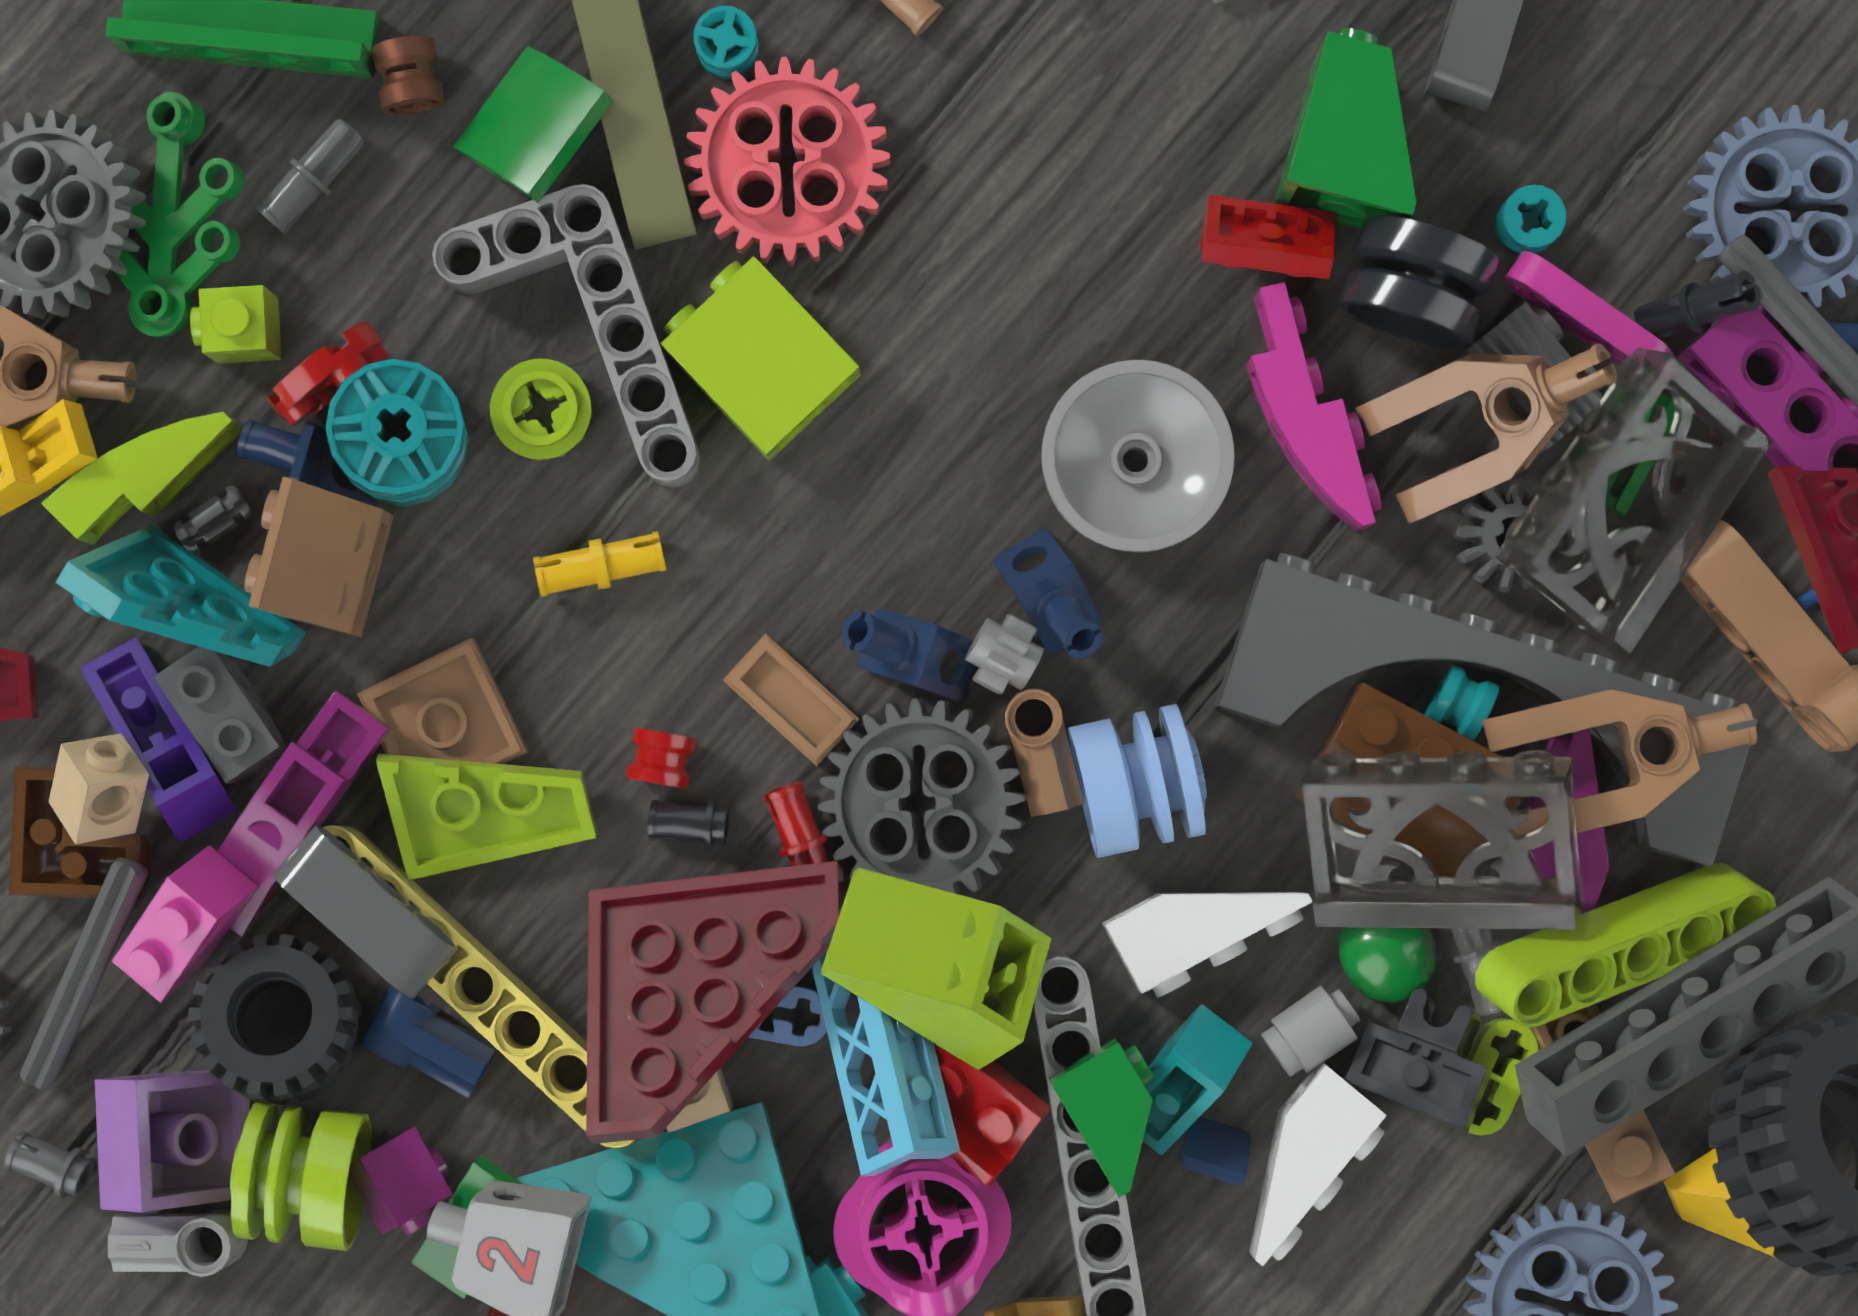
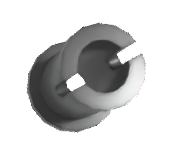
M21 1131L17 1134L15 1142L20 1143L21 1146L18 1147L11 1143L4 1161V1168L6 1170L15 1171L53 1187L54 1194L60 1198H64L68 1194L78 1197L84 1191L91 1178L94 1162L85 1158V1151L83 1149L74 1148L70 1152L31 1136L29 1132Z

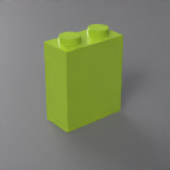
M753 256L743 266L738 261L728 265L710 285V288L715 293L697 310L692 304L681 309L664 327V331L669 336L660 344L666 354L770 462L853 384L861 374L859 366Z

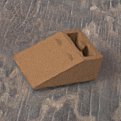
M283 477L279 491L271 490L264 505L262 528L269 530L262 555L254 554L247 569L244 588L245 592L251 593L249 606L290 620L362 638L394 516L383 509Z

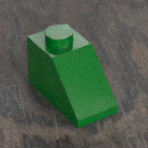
M1114 1038L1048 1079L1118 1198L1131 1190L1153 1101L1144 1085L1155 1078L1135 1045L1124 1051L1119 1042Z

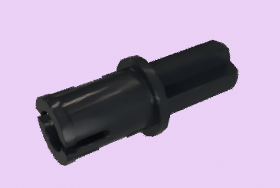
M1744 270L1736 273L1734 276L1703 286L1695 282L1688 283L1681 288L1678 294L1637 307L1634 311V318L1638 325L1658 339L1690 329L1694 332L1702 333L1710 329L1712 322L1757 310L1761 300L1760 290L1758 286L1742 291V286L1755 281L1753 275Z

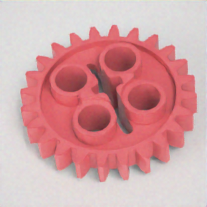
M787 57L781 58L778 74L769 75L763 63L756 61V80L749 83L737 71L732 72L735 92L729 95L723 90L714 87L711 93L718 106L716 112L698 108L695 112L697 119L707 128L706 132H689L686 137L688 144L700 150L701 154L685 158V168L687 171L703 174L702 177L688 185L691 196L710 197L698 209L702 220L720 215L721 219L714 230L716 237L721 240L736 231L739 233L736 241L737 253L744 254L755 242L760 244L761 261L766 264L771 259L775 248L783 249L788 266H794L798 248L806 247L814 262L820 261L819 243L826 240L833 248L841 252L844 250L840 231L847 228L860 236L864 233V227L857 216L858 212L862 211L877 215L879 212V204L868 195L869 191L879 192L887 191L888 179L873 172V169L890 165V153L872 149L873 146L880 144L887 138L886 129L879 126H866L877 114L876 106L874 103H870L856 108L854 105L860 95V86L854 83L841 92L837 90L839 72L835 68L829 71L822 81L816 79L814 60L811 59L807 60L800 75L792 74ZM783 107H790L792 109V143L795 157L799 160L793 166L795 213L791 217H786L783 214V178L779 163H775L782 159L780 112ZM817 116L826 117L833 121L836 130L832 137L825 142H810L801 134L802 127L806 121ZM760 118L769 122L773 127L769 138L763 143L756 145L747 144L738 137L742 124L749 119ZM819 178L828 179L838 188L834 200L823 206L812 205L803 197V190L806 185L812 180ZM760 180L769 183L774 188V195L765 206L753 208L741 202L740 193L749 182Z

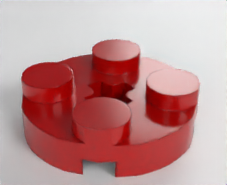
M369 321L360 322L343 332L341 335L348 343L342 348L336 344L327 349L324 345L293 369L272 389L274 394L267 396L266 400L282 420H287L291 426H295L312 413L314 416H318L329 408L332 398L346 378L367 364L384 361L390 357V354L383 346L384 340Z

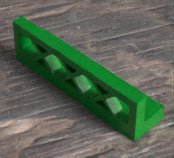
M124 0L122 18L107 17L105 36L124 54L373 79L374 60L372 48L377 44L380 17L376 11L270 0Z

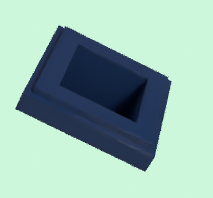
M1199 1117L1185 1131L1177 1159L1186 1170L1240 1186V1184L1245 1183L1251 1145L1250 1134L1244 1130Z

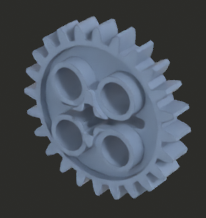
M1792 105L1784 112L1781 123H1779L1775 112L1769 107L1758 115V128L1745 116L1734 124L1736 138L1723 131L1713 140L1719 154L1706 151L1697 160L1700 167L1709 175H1695L1687 183V187L1702 195V198L1690 201L1683 207L1684 213L1701 217V223L1686 233L1687 239H1705L1708 246L1695 258L1696 262L1702 263L1715 259L1719 264L1710 280L1711 282L1727 278L1728 276H1734L1720 261L1719 254L1733 239L1740 235H1745L1746 227L1753 226L1760 228L1769 238V252L1765 256L1815 309L1821 306L1822 293L1832 303L1845 297L1846 293L1843 282L1853 288L1858 287V139L1852 143L1844 139L1849 121L1843 119L1831 130L1825 129L1824 110L1818 109L1809 117L1806 123H1802L1798 105ZM1747 165H1760L1767 171L1771 181L1769 191L1756 190L1749 184L1745 173ZM1811 166L1823 167L1830 173L1834 183L1832 193L1820 192L1813 186L1809 175ZM1788 198L1789 208L1793 210L1840 206L1845 210V215L1840 217L1837 214L1828 212L1808 211L1791 222L1790 212L1786 210L1739 214L1735 212L1734 204L1740 203L1747 207L1771 209ZM1811 228L1821 229L1829 235L1833 245L1831 256H1821L1813 251L1808 239Z
M1568 1199L1561 1200L1558 1217H1553L1548 1208L1542 1203H1536L1534 1211L1536 1222L1529 1224L1518 1214H1512V1225L1516 1233L1510 1238L1493 1229L1490 1234L1499 1250L1495 1255L1483 1251L1475 1253L1476 1258L1488 1268L1485 1276H1466V1282L1478 1291H1481V1298L1463 1303V1308L1468 1313L1476 1316H1529L1532 1314L1565 1316L1552 1305L1515 1298V1291L1518 1288H1525L1563 1301H1570L1574 1294L1576 1298L1591 1308L1624 1313L1625 1316H1661V1314L1678 1309V1303L1659 1294L1660 1290L1674 1282L1673 1276L1666 1272H1652L1651 1270L1664 1257L1662 1252L1656 1248L1639 1251L1647 1233L1635 1227L1621 1235L1625 1217L1615 1211L1601 1224L1600 1206L1593 1202H1588L1581 1217H1577L1574 1204ZM1545 1251H1556L1561 1260L1558 1274L1550 1281L1536 1282L1532 1275V1264L1535 1258ZM1611 1266L1619 1267L1623 1275V1284L1620 1290L1614 1296L1599 1298L1595 1290V1281L1598 1274L1605 1268ZM1570 1311L1568 1316H1591L1577 1311Z

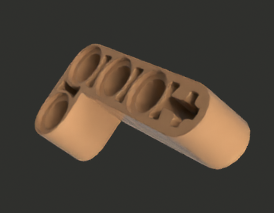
M1718 520L1669 561L1672 571L1809 737L1828 752L1850 750L1858 743V664L1852 666L1848 664L1745 539L1731 525L1723 520Z

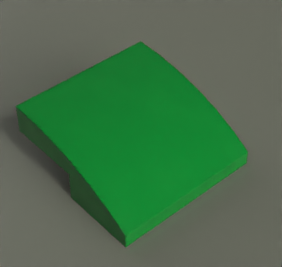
M527 46L453 147L500 181H506L539 203L614 100L603 89L575 71Z

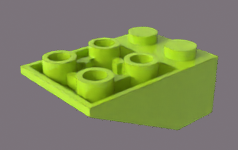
M858 868L853 872L820 973L967 1064L980 1070L1024 1041L1052 938L999 905Z

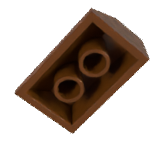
M1360 683L1354 685L1350 690L1294 798L1464 888L1504 834L1509 825L1507 815L1515 813L1535 774L1494 752H1490L1485 747L1371 686Z

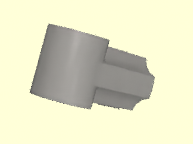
M217 1209L206 1213H119L113 1216L112 1226L108 1234V1259L111 1261L113 1272H188L191 1275L204 1277L213 1275L240 1259L247 1249L248 1239L237 1238L233 1233L231 1211ZM204 1227L213 1229L222 1240L223 1248L219 1258L210 1256L201 1246L200 1234Z

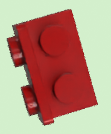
M1209 195L1200 239L1202 262L1221 264L1229 268L1244 267L1279 272L1292 277L1308 276L1329 279L1334 260L1335 212Z
M935 1044L934 1047L960 1151L949 1156L956 1161L962 1170L975 1176L983 1184L991 1185L1016 1158L1049 1113L1051 1107L995 1061L977 1070Z

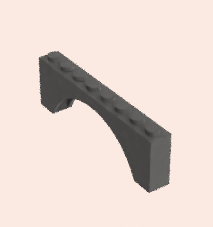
M1279 553L1277 562L1266 559L1259 566L1214 708L1275 728L1281 726L1300 706L1320 691L1346 677L1385 665L1408 662L1454 663L1492 672L1521 684L1541 695L1550 703L1612 689L1683 705L1685 712L1689 713L1691 718L1738 707L1742 703L1729 697L1705 692L1701 701L1680 694L1681 683L1673 679L1644 672L1642 681L1618 674L1620 663L1612 659L1584 652L1581 661L1557 654L1559 643L1545 637L1522 633L1520 641L1496 634L1498 623L1469 613H1461L1459 621L1435 614L1438 604L1428 599L1401 593L1399 600L1394 601L1374 594L1377 586L1374 582L1346 573H1340L1336 582L1313 574L1316 564L1293 555ZM1754 718V720L1729 725L1727 730L1731 732L1757 726L1758 719ZM1613 724L1590 728L1591 741L1598 748L1613 771L1620 788L1628 786L1630 775L1621 757L1620 737L1617 727ZM1651 728L1647 729L1640 739L1639 744L1642 756L1649 763L1655 765L1663 763L1670 751L1666 736L1661 731ZM1744 745L1702 755L1699 763L1700 770L1645 817L1632 820L1636 846L1695 866L1712 867L1750 746Z

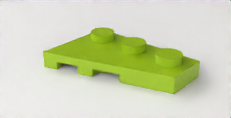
M378 754L376 763L408 880L596 838L597 830L582 771Z

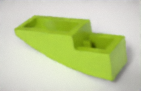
M222 411L185 419L147 432L105 453L71 476L41 504L76 539L94 545L133 505L141 512L157 517L242 432L244 426L237 419Z

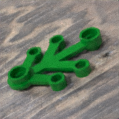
M167 92L158 96L150 103L147 109L149 130L157 138L153 205L151 208L146 200H143L141 203L131 207V214L146 220L145 226L134 229L150 247L148 271L131 252L122 251L119 259L124 263L128 272L126 275L114 272L131 292L129 315L132 323L140 332L156 338L171 336L186 326L192 309L189 295L220 263L231 261L237 255L240 248V237L234 228L217 221H210L203 224L197 231L195 237L197 251L176 269L177 248L225 200H231L238 196L244 186V174L238 165L223 158H213L207 161L200 171L199 181L201 186L180 206L184 147L191 145L201 136L205 126V115L203 109L196 101L177 92ZM174 108L175 117L169 125L165 126L166 117L170 110ZM227 169L228 180L222 188L217 189V176L221 171ZM131 183L128 185V187H131L136 190V188ZM222 232L224 236L223 245L218 251L213 252L212 240L215 235ZM160 295L162 298V306L160 310L153 315V304L156 298Z

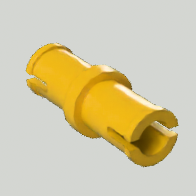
M658 531L652 532L649 535L602 544L601 538L588 541L589 547L545 557H533L541 597L548 596L551 593L594 584L598 585L599 590L610 588V581L655 571H666Z

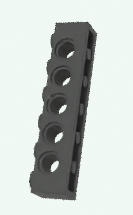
M1827 877L1516 1064L1515 1069L1527 1121L1567 1157L1857 979L1858 897L1832 878Z

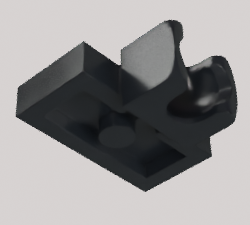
M1415 989L1410 995L1398 1024L1399 1033L1372 1022L1368 1023L1345 1081L1352 1087L1468 1132L1492 1075L1488 1067L1467 1060L1480 1027V1016L1472 1008L1462 1005L1456 1009L1448 1024L1442 1027H1433L1432 1020L1436 1011V1004L1423 989Z

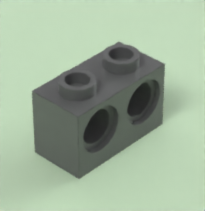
M198 646L154 676V679L226 784H244L279 760L291 744L230 655Z

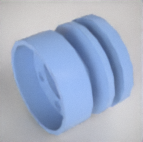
M1177 704L1159 708L1162 736L1157 738L1153 736L1145 711L1134 713V743L1122 745L1110 718L1068 728L1070 747L1085 804H1082L1096 858L1139 849V819L1151 817L1162 843L1174 841L1171 812L1179 811L1183 828L1188 838L1206 834L1204 811L1207 791L1202 764L1195 739L1185 726Z

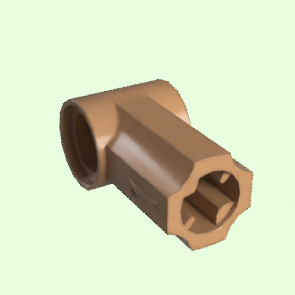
M1039 687L1026 688L1018 692L1008 704L1005 713V724L1010 734L1018 768H1022L1023 771L1020 777L1024 793L1027 794L1026 801L1030 817L1046 815L1085 804L1062 715V707L1058 699L1049 691ZM1028 699L1044 701L1053 713L1051 726L1041 734L1031 735L1025 733L1016 722L1017 708Z

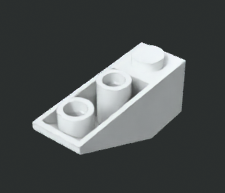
M1304 892L1157 893L1106 920L1102 925L1137 990L1140 993H1144L1153 989L1156 996L1161 997L1189 982L1191 978L1186 970L1209 958L1213 967H1216L1245 952L1247 947L1243 939L1259 930L1266 928L1271 937L1301 922L1304 917L1299 909L1313 901L1310 895Z
M1324 1063L1308 1073L1278 1110L1249 1249L1252 1257L1262 1266L1271 1256L1278 1261L1281 1260L1293 1248L1302 1234V1230L1296 1225L1312 1206L1320 1211L1334 1198L1343 1184V1180L1338 1177V1174L1353 1156L1359 1161L1363 1160L1376 1147L1384 1135V1130L1379 1127V1124L1387 1115Z

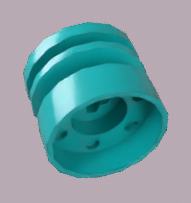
M388 359L367 364L342 382L329 404L325 430L331 454L356 490L378 503L407 507L431 501L453 484L465 464L469 438L458 398L440 375L420 363ZM390 417L398 423L407 417L409 419L406 426L411 436L404 442L399 438L393 437L386 443L384 439L387 434L382 426L383 422Z

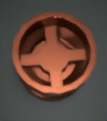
M405 36L382 41L374 45L372 48L374 66L383 75L384 86L379 91L383 113L388 115H413L435 110L445 104L442 83L434 78L433 66L437 62L438 57L433 38L427 36Z

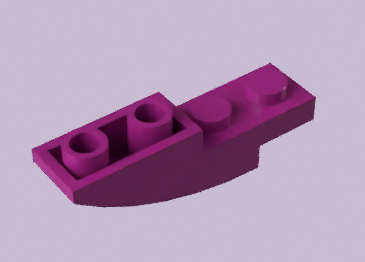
M334 691L298 742H291L218 850L220 855L258 886L230 927L241 937H245L280 889L281 885L272 876L274 871L316 824L322 825L391 730L390 727L340 691Z

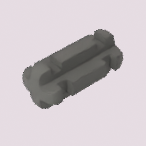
M234 485L225 488L227 495L221 498L216 494L190 512L188 515L191 520L184 523L182 520H179L175 523L174 530L176 536L192 554L200 553L202 550L199 545L205 541L208 545H211L238 526L236 520L241 516L246 520L251 517L253 511L250 503Z

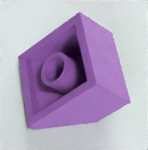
M208 1070L151 1073L95 1079L100 1209L142 1213L231 1200L230 1179L237 1144L250 1112V1099L220 1082L221 1080Z

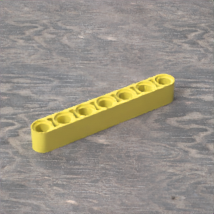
M330 825L323 827L332 835L345 839L353 853L380 877L392 883L399 894L434 925L438 926L456 945L457 951L427 984L586 1131L587 1081L583 1088L576 1090L567 1089L558 1081L555 1069L560 1057L565 1055H573L580 1058L587 1067V1041L415 881L408 880L407 874L362 832L348 826ZM472 967L482 968L492 978V994L484 1003L472 1001L463 991V977ZM517 1011L529 1012L539 1021L540 1036L532 1046L520 1045L510 1036L509 1022ZM635 1140L600 1144L605 1147L620 1148L628 1146Z

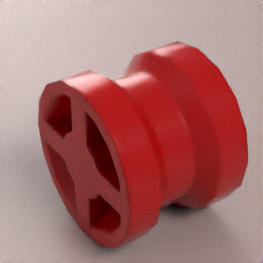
M634 728L632 740L637 746L635 760L627 765L625 778L688 789L690 776L685 767L687 757L695 752L697 739Z

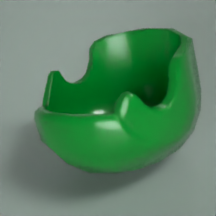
M1375 899L1354 908L1339 930L1337 941L1342 969L1349 979V983L1369 1000L1398 1003L1410 998L1415 989H1424L1430 983L1431 975L1435 973L1437 963L1435 938L1422 916L1402 901Z

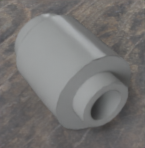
M1319 986L1272 1018L1270 1021L1273 1026L1263 1032L1261 1037L1285 1072L1291 1077L1301 1069L1309 1073L1354 1042L1357 1036L1351 1027L1361 1020L1339 989L1328 995L1322 986Z

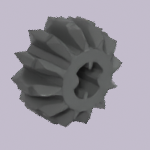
M1512 484L1507 488L1504 501L1500 493L1494 487L1482 491V501L1485 508L1472 502L1467 503L1463 507V514L1475 526H1458L1454 529L1453 536L1460 541L1472 542V548L1459 553L1457 560L1459 564L1469 563L1476 558L1479 560L1481 565L1476 569L1472 577L1475 583L1481 584L1485 582L1495 571L1497 592L1506 593L1510 591L1514 576L1518 584L1524 590L1536 586V576L1533 568L1546 575L1556 569L1554 561L1543 550L1559 551L1564 548L1565 540L1563 538L1547 535L1546 529L1557 525L1562 519L1557 512L1543 518L1537 513L1545 503V495L1538 492L1528 499L1525 505H1522L1523 490L1520 484ZM1502 522L1508 523L1507 531L1516 527L1521 533L1522 540L1514 545L1516 555L1510 554L1511 546L1501 549L1497 544L1496 537L1504 532Z

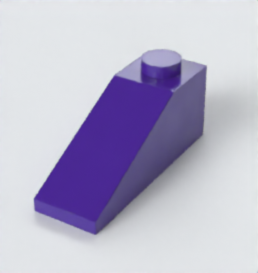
M137 637L80 667L116 734L122 733L148 772L149 778L146 788L179 843L237 812L196 739L154 679V676L158 673Z

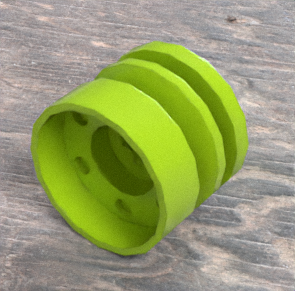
M262 1101L254 1103L246 1118L232 1164L230 1179L231 1221L235 1236L240 1239L254 1240L259 1236L264 1226L265 1236L268 1241L280 1243L285 1239L294 1216L299 1215L301 1240L305 1246L348 1251L353 1246L365 1205L349 1177V1170L352 1162L372 1151V1127L369 1115L326 1109L321 1112L311 1137H307L305 1116L301 1106L290 1105L286 1107L281 1119H279V1110L275 1103Z

